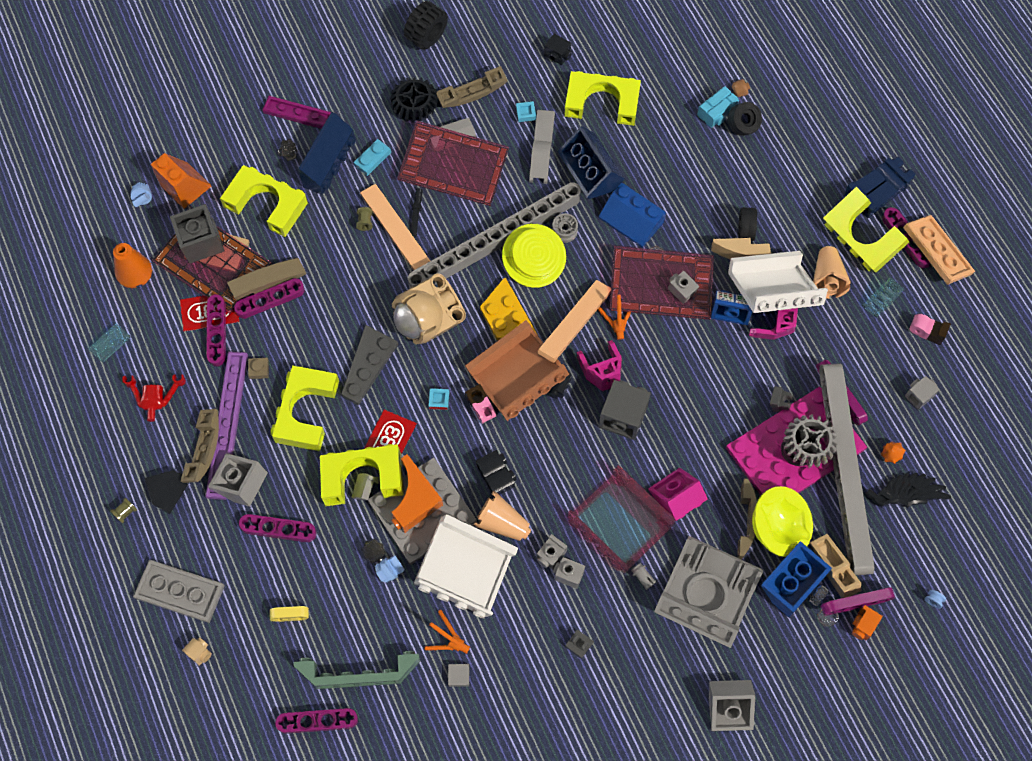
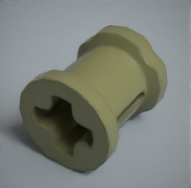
M360 207L357 209L358 222L356 223V228L358 230L369 231L372 229L371 216L373 212L371 208Z
M124 498L123 502L110 512L123 524L125 522L124 519L133 511L136 512L137 509L127 498Z

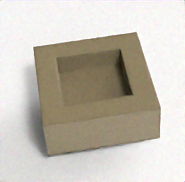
M252 358L248 360L249 379L269 378L268 358Z

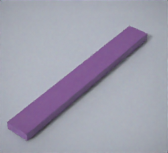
M228 352L218 414V440L210 465L205 496L207 499H227L209 489L208 486L226 453L231 455L234 453L248 360L247 353Z

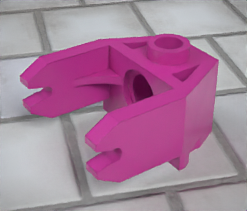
M798 308L776 310L775 328L771 330L750 329L749 336L774 340L794 333Z
M612 340L608 341V349L612 358L589 366L583 352H577V359L585 378L601 391L610 389L614 380H621L622 357Z

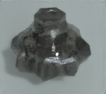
M291 139L281 141L278 154L285 157L288 161L296 159L298 150L295 143Z
M376 539L365 541L364 547L361 549L364 559L368 560L371 564L380 562L385 554L383 544L379 543Z

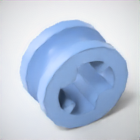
M929 590V596L925 597V601L929 605L941 609L943 606L942 602L946 601V597L938 591Z

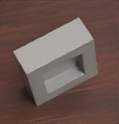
M448 664L449 687L469 686V664Z

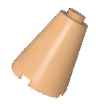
M826 246L819 251L813 282L818 289H828L826 298L836 295V298L845 295L850 290L851 283L838 250L832 246Z
M493 491L491 493L494 496L493 499H487L477 516L480 520L479 523L474 522L473 526L518 541L522 538L526 539L531 531L528 528L530 523L497 492Z

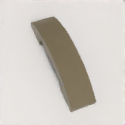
M499 66L485 72V76L454 89L453 86H449L437 91L436 94L442 108L454 107L478 100L494 92L508 81L502 67Z
M216 409L200 410L195 427L200 430L192 463H185L181 477L182 483L199 482L212 462L219 432L218 410Z
M744 479L741 484L740 504H748L746 537L741 536L738 541L737 558L741 560L745 557L755 537L752 517L757 500L748 479Z

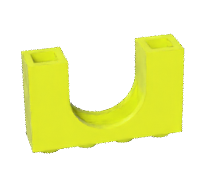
M571 71L565 104V117L582 119L584 103L587 97L595 92L603 91L615 96L619 102L617 124L634 126L641 80Z
M243 165L220 198L223 207L239 215L251 197L263 192L272 193L279 198V202L268 218L267 223L271 231L286 237L308 204L305 193L300 189L295 190L285 182L274 180L268 174L259 173L254 167L249 168Z
M856 187L823 217L826 221L824 225L831 232L835 230L839 234L836 238L843 245L848 243L851 247L849 251L856 258L860 256L864 260L862 265L868 271L873 269L876 273L909 243V240L895 226L875 243L862 244L854 240L852 224L855 218L871 204L870 200Z
M292 365L291 372L288 371L286 376L287 386L281 393L282 403L281 407L278 406L276 410L277 421L276 424L272 425L271 436L275 443L320 451L325 436L323 427L298 422L292 417V410L295 403L306 395L335 398L339 378L335 373Z
M387 444L383 447H367L362 450H347L341 453L332 452L321 455V498L325 506L345 504V480L352 470L361 466H371L379 470L380 489L384 498L403 496L402 462L398 444Z

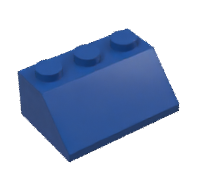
M621 183L610 195L599 215V219L643 248L663 225L666 212L624 183Z
M800 541L763 582L761 587L772 603L790 618L830 572L832 567Z

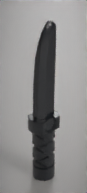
M421 188L416 189L415 201L412 205V232L415 237L417 236L419 211H422L423 190Z

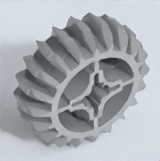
M813 414L808 419L805 415L801 417V420L795 418L794 423H789V429H786L784 432L786 435L783 438V442L786 443L784 449L790 450L787 453L788 456H795L793 462L801 461L800 466H803L804 463H807L808 468H811L813 463L816 467H819L821 463L825 465L828 462L827 459L831 460L833 458L832 453L837 451L835 447L838 444V440H835L837 433H832L833 426H826L828 420L824 421V423L820 421L821 416L816 420ZM797 432L800 433V438L802 440L799 445L797 444L795 438ZM821 438H824L825 441L824 451L821 449L822 445L819 442ZM807 439H809V441L810 439L815 440L814 443L806 442Z

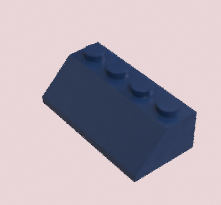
M331 112L298 168L303 188L321 195L324 194L325 190L329 189L333 176L337 175L341 162L346 160L349 148L353 147L356 141L353 129L334 112Z
M580 126L557 151L588 199L613 192L625 180L595 133L583 126Z

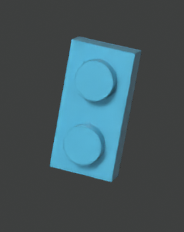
M377 139L353 162L354 166L368 176L391 154V149Z

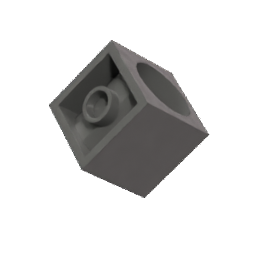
M206 204L170 216L180 249L190 264L225 252L215 220Z
M614 380L600 415L599 428L636 440L648 408L651 393L645 388H636L630 386L625 381Z

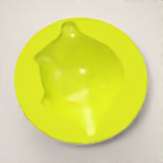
M527 224L518 227L507 237L502 249V261L505 270L514 281L526 287L540 288L551 284L561 275L566 263V250L561 238L553 230L540 224Z
M783 486L770 488L759 497L752 517L753 530L758 540L770 552L781 557H787L800 541L808 546L813 533V520L811 511L803 497L793 489Z

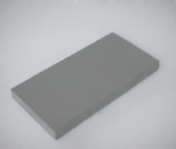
M149 560L133 598L210 623L225 585Z

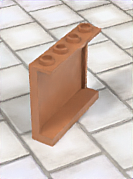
M527 320L465 365L471 376L478 384H481L486 395L507 421L516 417L521 410L532 405L537 398L548 393L553 386L564 381L569 375L564 364H561L558 359L553 363L538 354L543 341L533 331Z

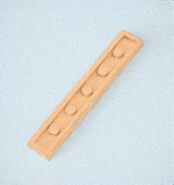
M374 184L360 192L361 197L368 207L372 209L373 214L413 271L430 262L378 186Z
M596 280L539 348L538 354L554 363L611 294L612 288Z

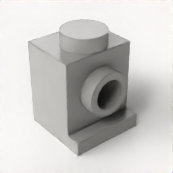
M551 534L537 553L538 563L544 568L549 567L553 570L557 561L559 562L567 552L568 546ZM552 549L555 553L549 555L547 551Z

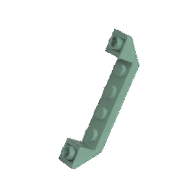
M405 651L403 655H398V672H395V669L382 670L383 673H374L373 670L362 671V674L356 675L353 672H342L341 676L323 673L320 674V677H317V663L312 661V658H300L299 662H294V667L317 689L401 684L419 664L420 656L415 654V651Z

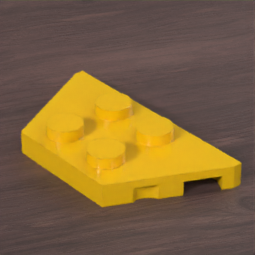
M504 278L480 306V311L496 340L503 338L525 320H527L536 333L507 279Z

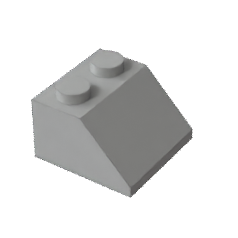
M226 453L208 488L235 503L250 507L268 472L258 461Z
M751 680L709 681L711 731L754 730L755 692Z

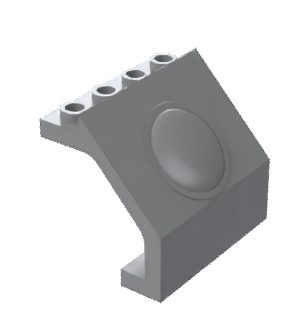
M688 536L654 612L731 648L739 631V625L761 578L763 569Z

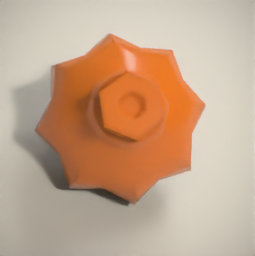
M891 441L883 446L881 456L886 463L892 462L895 464L903 459V454L906 450L900 442L895 443Z

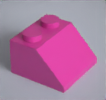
M678 468L648 489L664 512L675 521L683 518L688 512L708 500L700 481L681 468Z

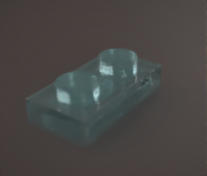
M116 323L88 349L96 358L104 363L131 337Z

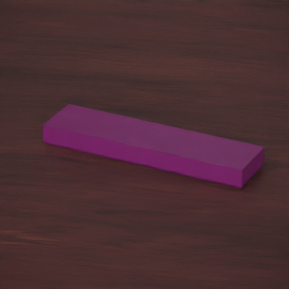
M268 96L263 107L264 114L322 129L331 114L329 111Z

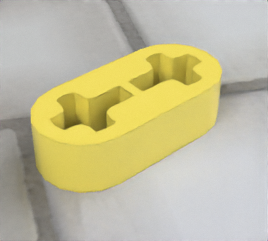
M305 606L270 609V621L274 622L300 621L309 618V608Z

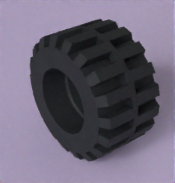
M431 1L422 2L408 17L404 28V37L422 50L430 48L439 40L446 28L447 13Z

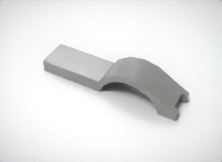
M537 110L530 183H533V178H543L544 184L548 182L555 111Z

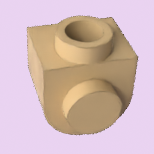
M200 637L197 640L192 638L182 650L199 666L208 661L212 655L207 649L208 644Z

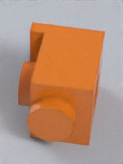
M864 605L852 623L855 625L852 635L860 640H868L883 617Z

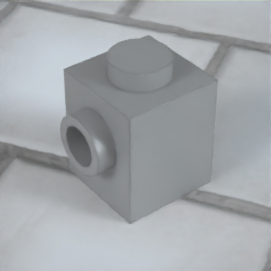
M682 271L679 275L677 273L670 278L668 290L682 304L689 300L699 288V285L685 271Z
M925 376L921 380L917 378L910 385L911 388L905 397L919 410L934 398L940 389L933 380Z
M563 557L561 562L557 561L554 567L555 580L578 589L585 566Z

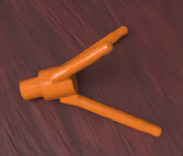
M618 294L617 320L612 321L601 307L598 308V311L614 328L617 340L624 339L627 320L632 311H627L624 319H622L621 295Z
M439 610L438 613L452 636L431 622L429 625L447 638L449 643L448 645L426 646L424 649L456 650L458 652L460 650L467 654L470 646L460 639L442 610Z

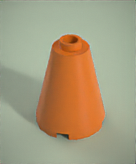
M120 243L115 246L113 259L115 277L118 282L127 288H137L136 286L146 284L153 272L148 258L127 243Z

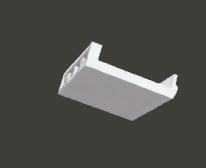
M800 251L736 257L730 260L728 274L753 313L824 305L828 291L827 288L818 289L801 266L803 254Z
M446 514L440 518L414 584L419 586L418 589L422 592H432L437 594V598L442 601L448 602L450 600L454 602L455 606L459 609L474 611L473 615L485 618L492 616L491 608L510 559L516 555L518 548Z

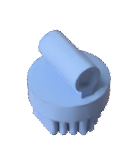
M139 182L132 187L131 200L135 207L145 205L151 201L152 192L148 184L145 185V183Z
M395 555L391 558H385L375 565L377 576L385 583L396 579L398 574L405 570Z

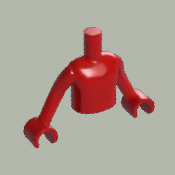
M174 374L172 376L174 383L163 399L162 386H143L141 397L136 387L134 376L132 375L130 382H127L126 376L122 378L124 384L131 388L137 405L144 410H148L147 421L149 422L155 421V411L165 407L177 388L186 383L183 374L179 381H177V377Z

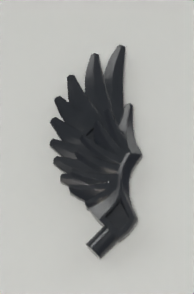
M905 473L903 477L902 475H898L897 478L893 477L878 494L870 488L865 493L875 505L881 508L889 504H899L908 508L916 504H927L928 500L951 499V495L940 492L945 490L946 486L931 484L935 482L936 478L924 479L926 474L917 477V473L912 474L910 477H908V473Z

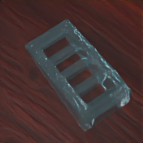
M890 277L862 306L877 318L902 294L904 288ZM877 297L884 301L885 304H883L879 299H877ZM872 301L880 307L879 310L871 304Z

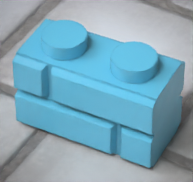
M725 86L699 106L697 115L710 128L716 124L721 125L731 108L738 104L739 98Z

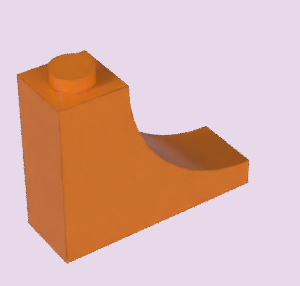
M408 454L401 458L402 465L408 474L407 491L399 506L391 512L393 516L392 523L397 530L401 528L404 533L443 506L442 498Z

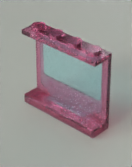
M619 465L613 470L612 476L574 512L572 510L568 512V523L574 529L578 528L583 533V538L588 543L592 542L597 547V552L602 557L606 556L616 571H622L624 574L674 526L676 521Z

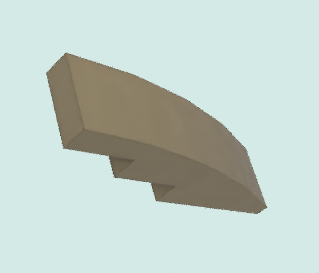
M299 258L255 270L231 280L227 284L235 300H239L251 293L256 294L291 279H298L307 273Z

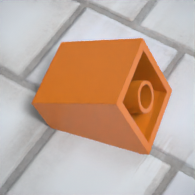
M166 153L150 164L160 186L183 208H186L212 187L188 162Z

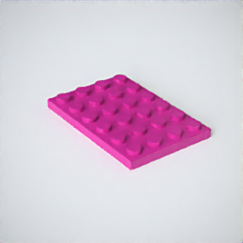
M821 387L816 388L791 404L790 409L780 411L726 446L727 451L760 495L768 489L778 486L788 487L799 494L834 471L832 459H827L828 462L825 465L821 463L819 467H816L813 463L812 467L808 468L807 465L795 466L788 463L781 452V444L784 436H786L784 432L786 429H789V423H794L795 418L801 420V417L805 415L808 419L813 414L815 420L821 416L820 421L823 423L826 421ZM853 429L856 452L859 455L867 449V446ZM821 438L819 442L822 445L821 449L824 451L825 441L824 438Z

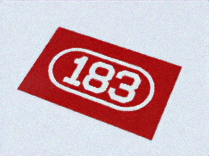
M208 296L180 300L183 331L207 328ZM216 302V303L213 304V305H214V307L216 308V312H218V310H217V305H218V303ZM234 307L230 311L226 309V324L239 322V317ZM219 317L212 320V325L214 326L221 323V318Z
M384 409L365 448L398 444L402 454L417 423Z

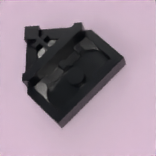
M172 470L145 478L152 505L168 514L171 513L189 484L181 482L182 474Z

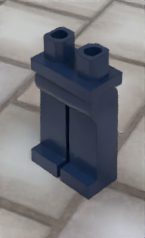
M899 157L892 160L887 158L885 163L879 165L875 170L855 183L854 181L850 183L844 194L847 196L857 187L871 202L867 207L869 211L865 209L862 212L867 218H870L899 193L904 192L914 179L915 173L911 169L903 172L900 168L904 163Z

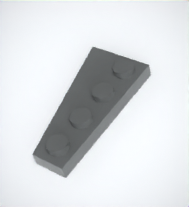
M368 325L365 326L342 391L343 398L359 406L399 345L398 341Z

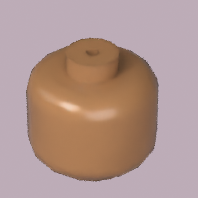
M744 79L733 82L732 89L734 95L737 97L748 95L749 83H746Z

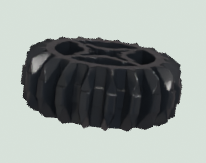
M413 77V80L406 78L405 82L400 80V85L395 84V89L391 92V107L396 115H399L401 119L405 117L407 122L410 119L414 123L416 119L422 122L423 117L428 119L429 114L433 115L434 109L437 108V91L434 89L433 84H429L428 80L423 82L422 78L416 80L415 77Z

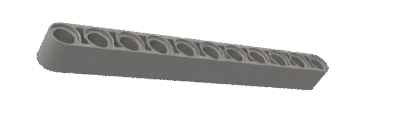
M569 183L412 271L408 276L409 288L417 285L413 283L414 281L423 282L432 277L433 275H430V272L442 274L447 279L503 247L507 237L518 227L527 224L542 225L572 208L580 201V186L577 183ZM452 263V265L446 266L445 264Z
M841 363L820 365L819 374L826 420H828L827 427L833 426L832 433H837L835 440H838V444L835 446L837 451L832 453L847 558L850 563V569L855 575L873 574L874 560L843 366Z

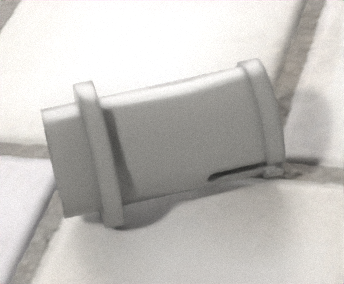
M640 563L631 571L634 573L633 576H636L647 590L656 581L645 569L646 566Z

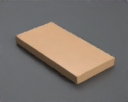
M932 215L909 222L903 227L947 285L966 278L975 272Z

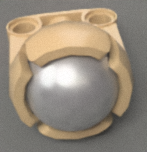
M438 273L399 294L392 303V308L395 309L393 315L397 330L408 339H413L415 344L429 342L457 326L466 318L465 310L447 279ZM433 281L438 284V288L434 286ZM452 313L456 315L457 320L453 318Z

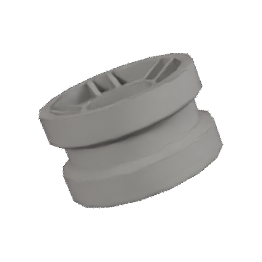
M564 213L556 216L553 220L552 230L561 238L563 243L571 242L576 238L578 222L574 216Z

